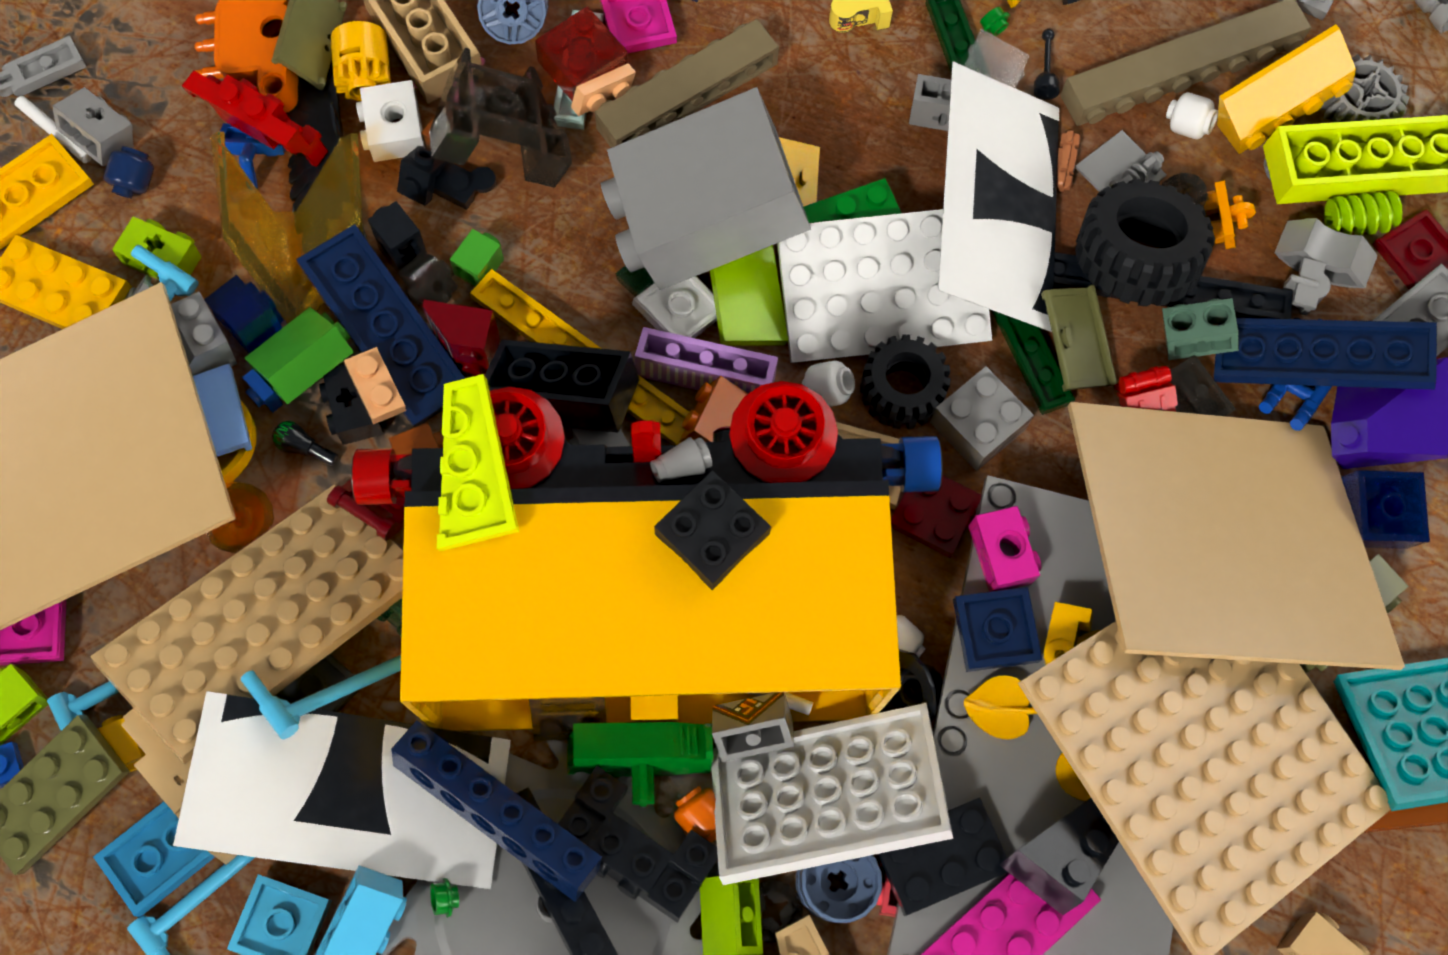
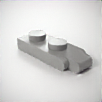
M70 35L4 64L1 68L2 72H0V96L7 97L12 94L18 97L86 68L87 66Z

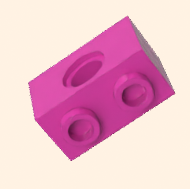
M1018 506L974 517L968 527L989 592L1031 585L1040 576L1041 561L1037 551H1032L1028 539L1030 527L1026 517L1021 516ZM1000 543H1007L1012 546L1015 556L1005 555L1000 549Z

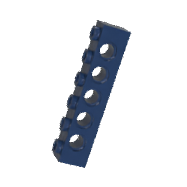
M418 720L391 748L392 761L395 768L574 902L577 901L599 872L602 856Z

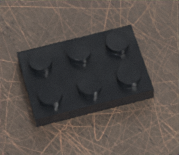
M980 797L948 810L953 839L878 854L904 917L1008 873L999 865L1007 859V856Z

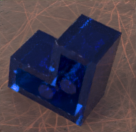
M237 275L204 299L213 315L248 354L283 328L281 323L285 320L275 308L276 304L264 290L260 292L251 281L245 284Z

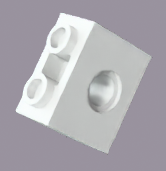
M412 80L360 88L362 101L356 102L359 121H365L366 130L360 131L364 151L370 150L374 162L403 158L417 146L425 148L421 134L423 128L418 99ZM401 119L398 122H392L393 120Z

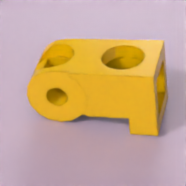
M1060 602L1054 603L1044 649L1045 665L1077 645L1080 630L1090 632L1093 621L1092 609Z

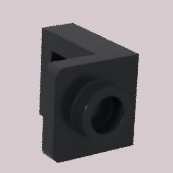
M417 146L401 160L397 192L426 206L433 197L436 173L445 167L446 159L430 149Z

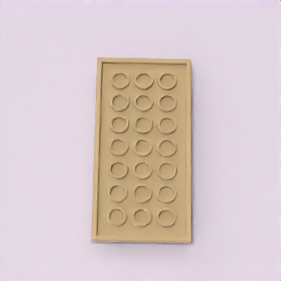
M332 485L90 656L94 665L183 764H186L193 756L206 691L254 699L240 680L246 672L254 671L272 696H275L402 599L403 550L391 539L386 541L376 534L377 530L341 507L336 509L329 505L327 498L335 485Z

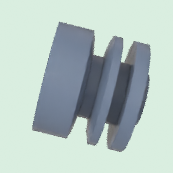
M478 0L477 4L479 21L484 30L496 41L509 45L522 44L534 38L543 27L549 7L548 0ZM506 1L511 4L519 3L520 6L517 10L519 15H516L514 12L506 13L505 10L508 6Z
M873 855L801 869L795 873L796 891L801 904L813 916L828 922L851 923L865 917L876 906L882 891V873ZM840 872L842 874L840 881L844 886L842 889L834 888L831 891L829 889L831 882L827 877L829 874L836 875Z

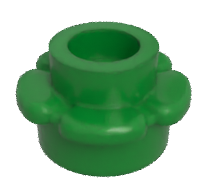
M1000 6L989 11L980 21L984 28L983 33L986 35L992 33L993 36L1002 33L1009 26L1007 20L1010 17V13L1004 12Z
M443 878V882L431 884L430 899L434 915L445 914L448 918L451 917L453 909L459 907L458 887L456 884L450 885L447 878Z

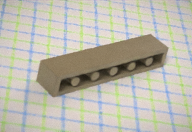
M758 19L749 24H742L728 36L713 40L700 52L685 56L679 64L672 68L659 71L651 80L644 84L631 87L626 94L616 100H609L603 103L595 111L596 129L610 148L691 115L777 65L779 46Z

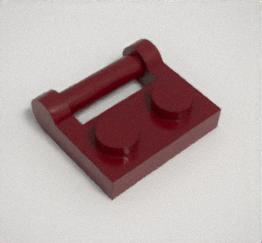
M351 479L342 486H335L328 495L327 503L336 509L341 507L377 530L376 534L386 541L404 527L405 497H397L395 504L357 505L353 497Z

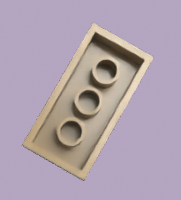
M363 0L365 8L375 24L385 30L388 44L427 104L484 75L479 51L444 0Z

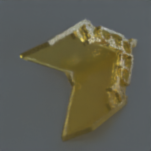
M224 132L214 133L210 136L224 241L287 324L309 307L318 311L324 300L299 267L296 259L354 224L363 234L358 133H351L340 138L296 212H274L225 146Z

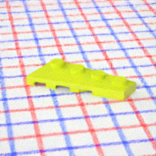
M484 374L445 383L442 416V435L444 436L443 457L440 460L442 483L441 497H439L438 503L440 527L439 534H437L436 547L439 551L519 532L487 378Z

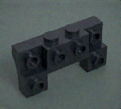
M596 766L575 795V800L558 822V825L602 856L600 869L597 873L598 876L604 878L606 874L619 882L617 887L625 895L635 900L638 896L678 923L717 863V846L693 830H690L675 854L671 853L613 813L626 795L628 786Z

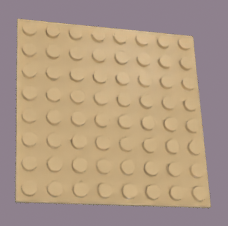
M162 282L0 359V630L236 519L169 296Z
M1078 402L1069 403V415L1123 653L1401 670L1405 667L1336 460L1332 457V448L1324 426L1306 424L1302 430L1296 431L1292 429L1288 422Z
M1115 621L1018 682L1020 688L1192 955L1216 954L1391 810L1386 791L1380 787L1377 777L1300 664L1123 653Z

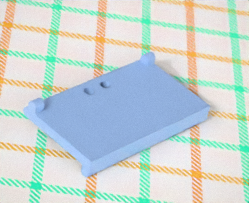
M228 363L193 375L217 457L242 448L246 451L252 450L233 369Z

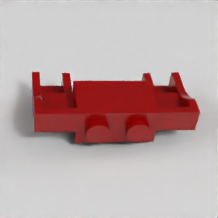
M193 70L182 84V87L189 95L199 97L209 103L223 121L273 150L280 144L291 154L297 155V153H302L310 164L315 167L318 166L328 152L320 140L322 135L317 130L307 124L302 127L290 120L283 110L285 105L280 99L270 93L266 96L259 93L257 87L244 78L238 81L227 74L223 81L211 74L205 77Z

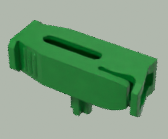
M573 723V732L567 739V775H574L578 772L591 774L595 767L598 766L613 777L631 776L632 804L639 805V807H647V804L655 803L654 776L710 773L713 762L712 723Z

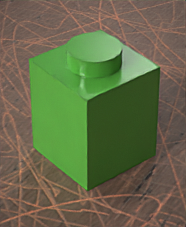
M474 229L470 231L450 258L454 275L475 287L491 269L496 271L504 261L499 240L489 233L481 234Z

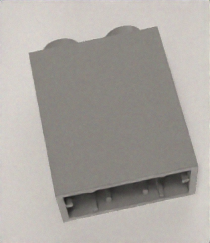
M757 87L607 149L614 177L601 182V189L613 217L618 220L626 216L629 229L615 235L619 252L631 273L645 267L659 290L811 230L776 127Z

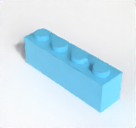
M359 865L315 955L382 954L390 937L388 929L393 920L399 921L406 906L407 898L403 897V881Z

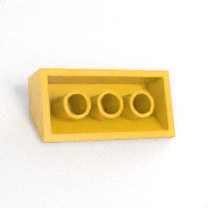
M1335 24L1219 96L1217 126L1238 154L1247 149L1254 150L1258 148L1278 126L1293 125L1295 120L1302 115L1315 113L1322 107L1325 101L1333 96L1336 98L1341 97L1351 89L1356 68L1340 28Z

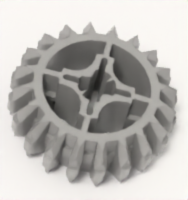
M1357 54L1355 57H1352L1356 72L1351 89L1341 97L1336 98L1333 96L1325 101L1320 108L1326 110L1323 119H1332L1333 123L1402 118L1406 113V105L1410 98L1406 95L1408 85L1401 84L1403 75H1395L1393 73L1394 66L1387 68L1383 65V59L1374 62L1370 54L1363 60Z

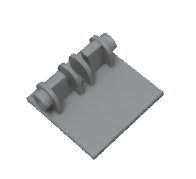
M1123 130L1075 166L1099 192L1121 181L1129 183L1132 179H1141L1142 182L1146 183L1150 180L1159 182L1167 175L1161 169L1164 162L1163 155L1158 151L1146 154Z

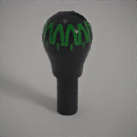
M283 421L273 430V443L282 451L304 456L310 455L331 467L338 458V454L315 443V439L310 437L295 422Z

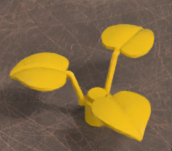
M1095 630L1078 637L1077 645L1100 630ZM1007 675L993 677L985 681L964 699L963 705L971 720L981 730L995 738L1011 740L1023 736L1029 728L1027 714H1037L1033 707H1028L1030 702L1018 684L1020 682L1019 679ZM1061 753L1055 769L1058 783L1067 794L1081 801H1087L1091 798L1064 754Z

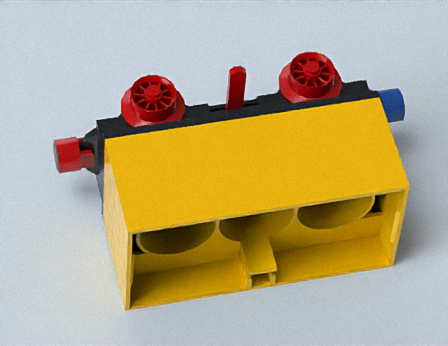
M778 381L761 385L744 396L732 415L731 426L717 428L713 432V442H705L712 458V467L705 469L704 474L658 483L653 475L650 461L657 459V457L676 446L661 445L659 422L650 420L631 423L632 446L607 447L605 444L571 445L565 440L561 417L548 400L528 389L505 387L491 390L489 392L519 532L444 551L436 549L437 534H439L440 527L438 503L439 497H441L442 474H440V460L443 457V448L412 449V454L396 455L393 448L356 449L354 452L351 466V483L353 497L357 505L395 504L397 497H405L400 702L429 727L461 732L573 728V723L679 722L704 724L712 723V708L714 705L756 697L748 693L788 692L814 702L809 716L790 709L793 722L844 721L879 713L901 688L889 486H900L901 492L939 491L942 483L943 463L941 445L937 436L901 437L899 443L881 444L880 438L843 439L838 434L832 409L820 394L803 384ZM712 470L771 526L770 534L746 555L713 590L700 579L681 557L655 535L654 526Z

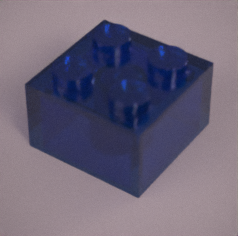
M1357 470L1341 477L1365 548L1408 549L1430 542L1424 472Z

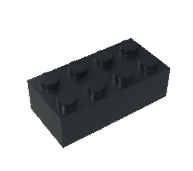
M504 339L501 340L485 374L489 391L505 387H516L532 390L548 400L561 417L562 427L619 433L640 380L631 351Z

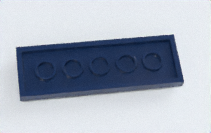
M356 224L297 258L299 267L338 322L347 331L360 353L377 347L405 404L406 411L403 414L413 428L443 410L444 384L465 379V377Z
M1236 318L1239 351L1219 353L1215 356L1214 382L1435 390L1437 322Z

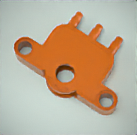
M219 0L214 11L197 14L195 16L197 24H214V38L196 42L195 50L206 53L214 52L215 66L204 67L195 71L205 77L211 74L217 79L225 78L227 74L238 81L244 78L256 86L261 94L266 96L270 93L280 99L285 105L283 108L285 113L293 110L298 102V75L280 63L274 64L271 62L289 0Z

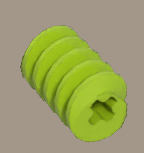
M1394 191L1375 192L1371 195L1364 193L1358 196H1336L1329 199L1325 204L1324 223L1325 226L1351 235L1352 231L1355 235H1363L1365 230L1369 235L1376 234L1378 230L1382 234L1388 233L1391 225L1397 227L1402 222V203L1400 197Z

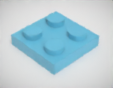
M258 874L227 950L241 955H310L332 900Z

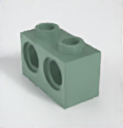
M1233 298L1223 300L1211 299L1202 303L1177 304L1172 307L1162 308L1168 360L1239 351L1238 327Z

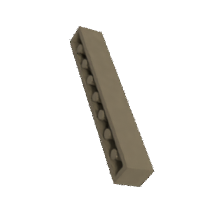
M1283 0L1068 77L1060 96L1076 126L1088 122L1089 124H1095L1112 113H1125L1135 105L1145 101L1146 103H1152L1167 93L1173 91L1180 93L1192 84L1200 81L1207 83L1222 73L1240 71L1247 64L1255 61L1265 62L1275 54L1283 51L1292 52L1303 45L1304 39L1312 27L1296 0Z

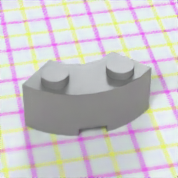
M1317 218L1287 221L1274 252L1279 259L1297 272L1300 270L1303 258L1326 263L1324 274L1329 278L1331 285L1348 288L1366 287L1378 256L1363 235H1348L1337 232L1325 226Z

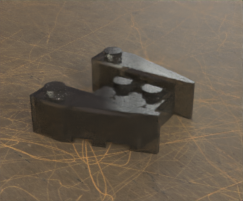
M464 48L449 73L429 131L432 158L464 166L480 141L479 135L521 146L525 181L555 188L572 165L569 138L564 128L559 129L554 119L557 113L552 104H547L541 92L544 86L535 67L530 66L524 76L521 77L471 63L470 49Z

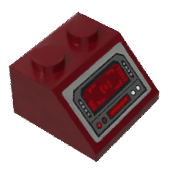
M424 300L422 306L431 331L457 368L469 376L486 374L500 342L493 310Z

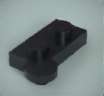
M446 160L445 167L436 173L433 193L467 210L473 202L476 192L487 193L495 187L496 176L488 167H478L469 172Z

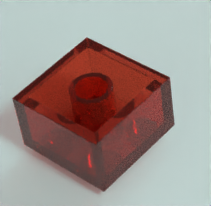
M588 6L535 40L538 63L571 101H573L576 86L628 63L625 47Z

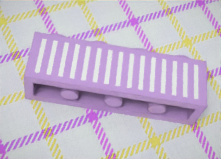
M646 327L642 329L635 353V367L638 375L642 378L699 390L705 382L710 384L719 376H723L748 394L761 385L774 382L778 357Z

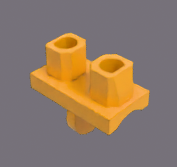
M1225 180L1215 182L1214 191L1197 195L1198 204L1205 210L1206 215L1219 213L1220 220L1211 221L1215 235L1214 244L1224 242L1225 249L1236 248L1232 221L1237 222L1239 229L1247 228V219L1253 217L1256 213L1255 206L1252 203L1244 202L1242 195H1237L1233 197L1234 205L1229 207Z

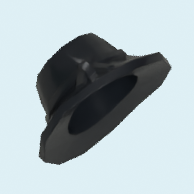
M899 649L901 688L879 713L927 703L932 723L936 716V706L939 704L943 684L941 674L933 666L924 664L915 653Z

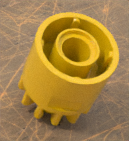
M352 21L343 23L332 31L333 79L337 93H345L346 99L352 98L356 101H362L360 88L391 83L387 34L382 27L371 22Z

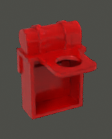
M1167 365L1150 367L1149 370L1141 372H1130L1128 375L1119 377V382L1114 385V389L1120 391L1117 393L1120 407L1176 412L1175 406L1178 405L1176 387L1174 384L1169 383L1172 380V375Z

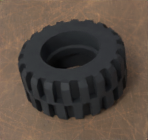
M1132 179L1129 183L1121 181L1101 190L1089 203L1076 240L1075 252L1083 273L1089 274L1088 280L1095 287L1099 285L1104 294L1110 297L1115 295L1120 298L1119 301L1127 304L1132 301L1137 302L1138 306H1149L1151 303L1160 306L1168 304L1170 300L1175 302L1185 297L1187 293H1190L1196 287L1215 243L1213 226L1209 217H1205L1206 212L1200 204L1195 205L1191 196L1187 193L1183 195L1177 192L1178 188L1171 185L1165 187L1159 185L1160 182L1150 180L1146 183L1142 182L1141 179ZM1129 237L1147 240L1159 248L1141 245Z

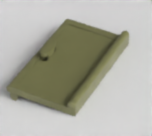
M289 0L271 62L282 64L316 88L323 90L332 61L331 33L337 26L342 24L348 4L337 0Z
M1095 286L1044 290L1041 296L1042 300H1045L1064 383L1062 385L1063 392L1116 385L1117 379Z

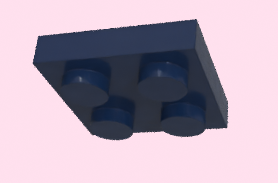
M1028 587L954 597L953 604L966 672L1033 664L1043 660Z

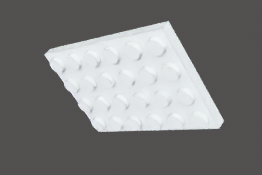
M943 209L809 223L811 230L777 243L790 363L869 355L871 351L875 352L876 345L881 341L887 344L888 338L896 336L897 340H901L903 334L910 335V340H916L917 336L925 338L924 344L929 345L932 342L937 347L992 341L988 308L938 290Z
M927 703L794 731V747L725 762L721 761L717 748L713 749L711 771L713 792L716 798L714 813L719 878L723 885L953 839Z

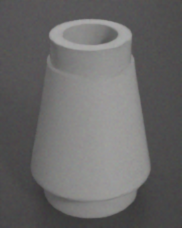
M689 437L657 457V459L650 461V465L655 479L658 483H661L663 481L704 474L705 469L712 467V458L706 443L701 437L694 440Z

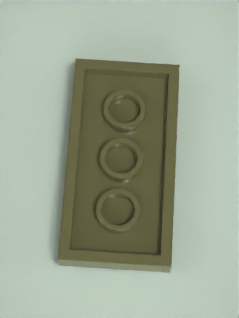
M77 715L0 790V856L14 875L24 874L130 772L87 715Z

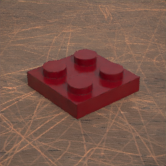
M942 475V483L937 492H905L891 518V528L951 558L980 502L981 494Z

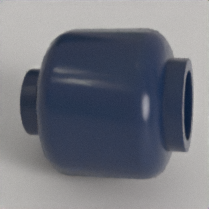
M122 146L121 151L111 152L103 178L106 183L113 186L112 193L132 199L133 193L144 194L147 192L154 171L153 164L148 160V154Z

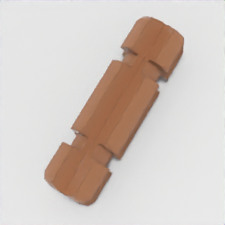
M1071 130L1061 135L1059 146L1062 148L1058 150L1057 190L1059 192L1070 190L1073 176L1070 175H1074L1078 149L1075 148H1079L1081 137Z

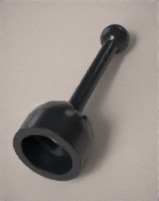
M1046 29L1042 33V39L1045 41L1044 72L1039 74L1034 82V95L1043 100L1054 99L1060 93L1059 79L1057 75L1050 73L1051 41L1055 36L1054 31L1051 29Z

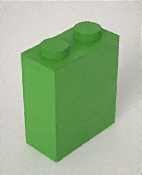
M309 307L248 354L245 360L288 405L354 353V351L346 342L351 337L339 322L334 323L326 312L320 315Z

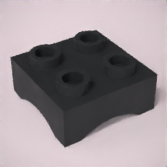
M712 470L654 526L655 535L681 557L700 579L713 590L746 555L770 534L771 526Z

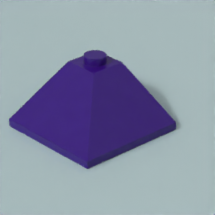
M1448 357L1436 359L1435 390L1337 386L1331 421L1332 457L1343 469L1448 458Z

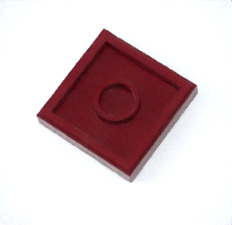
M1427 208L1379 237L1372 244L1409 290L1441 263L1448 269V233Z

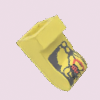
M833 0L830 8L829 24L835 31L841 33L851 31L855 26L872 23L876 24L877 30L890 27L893 10L889 0Z

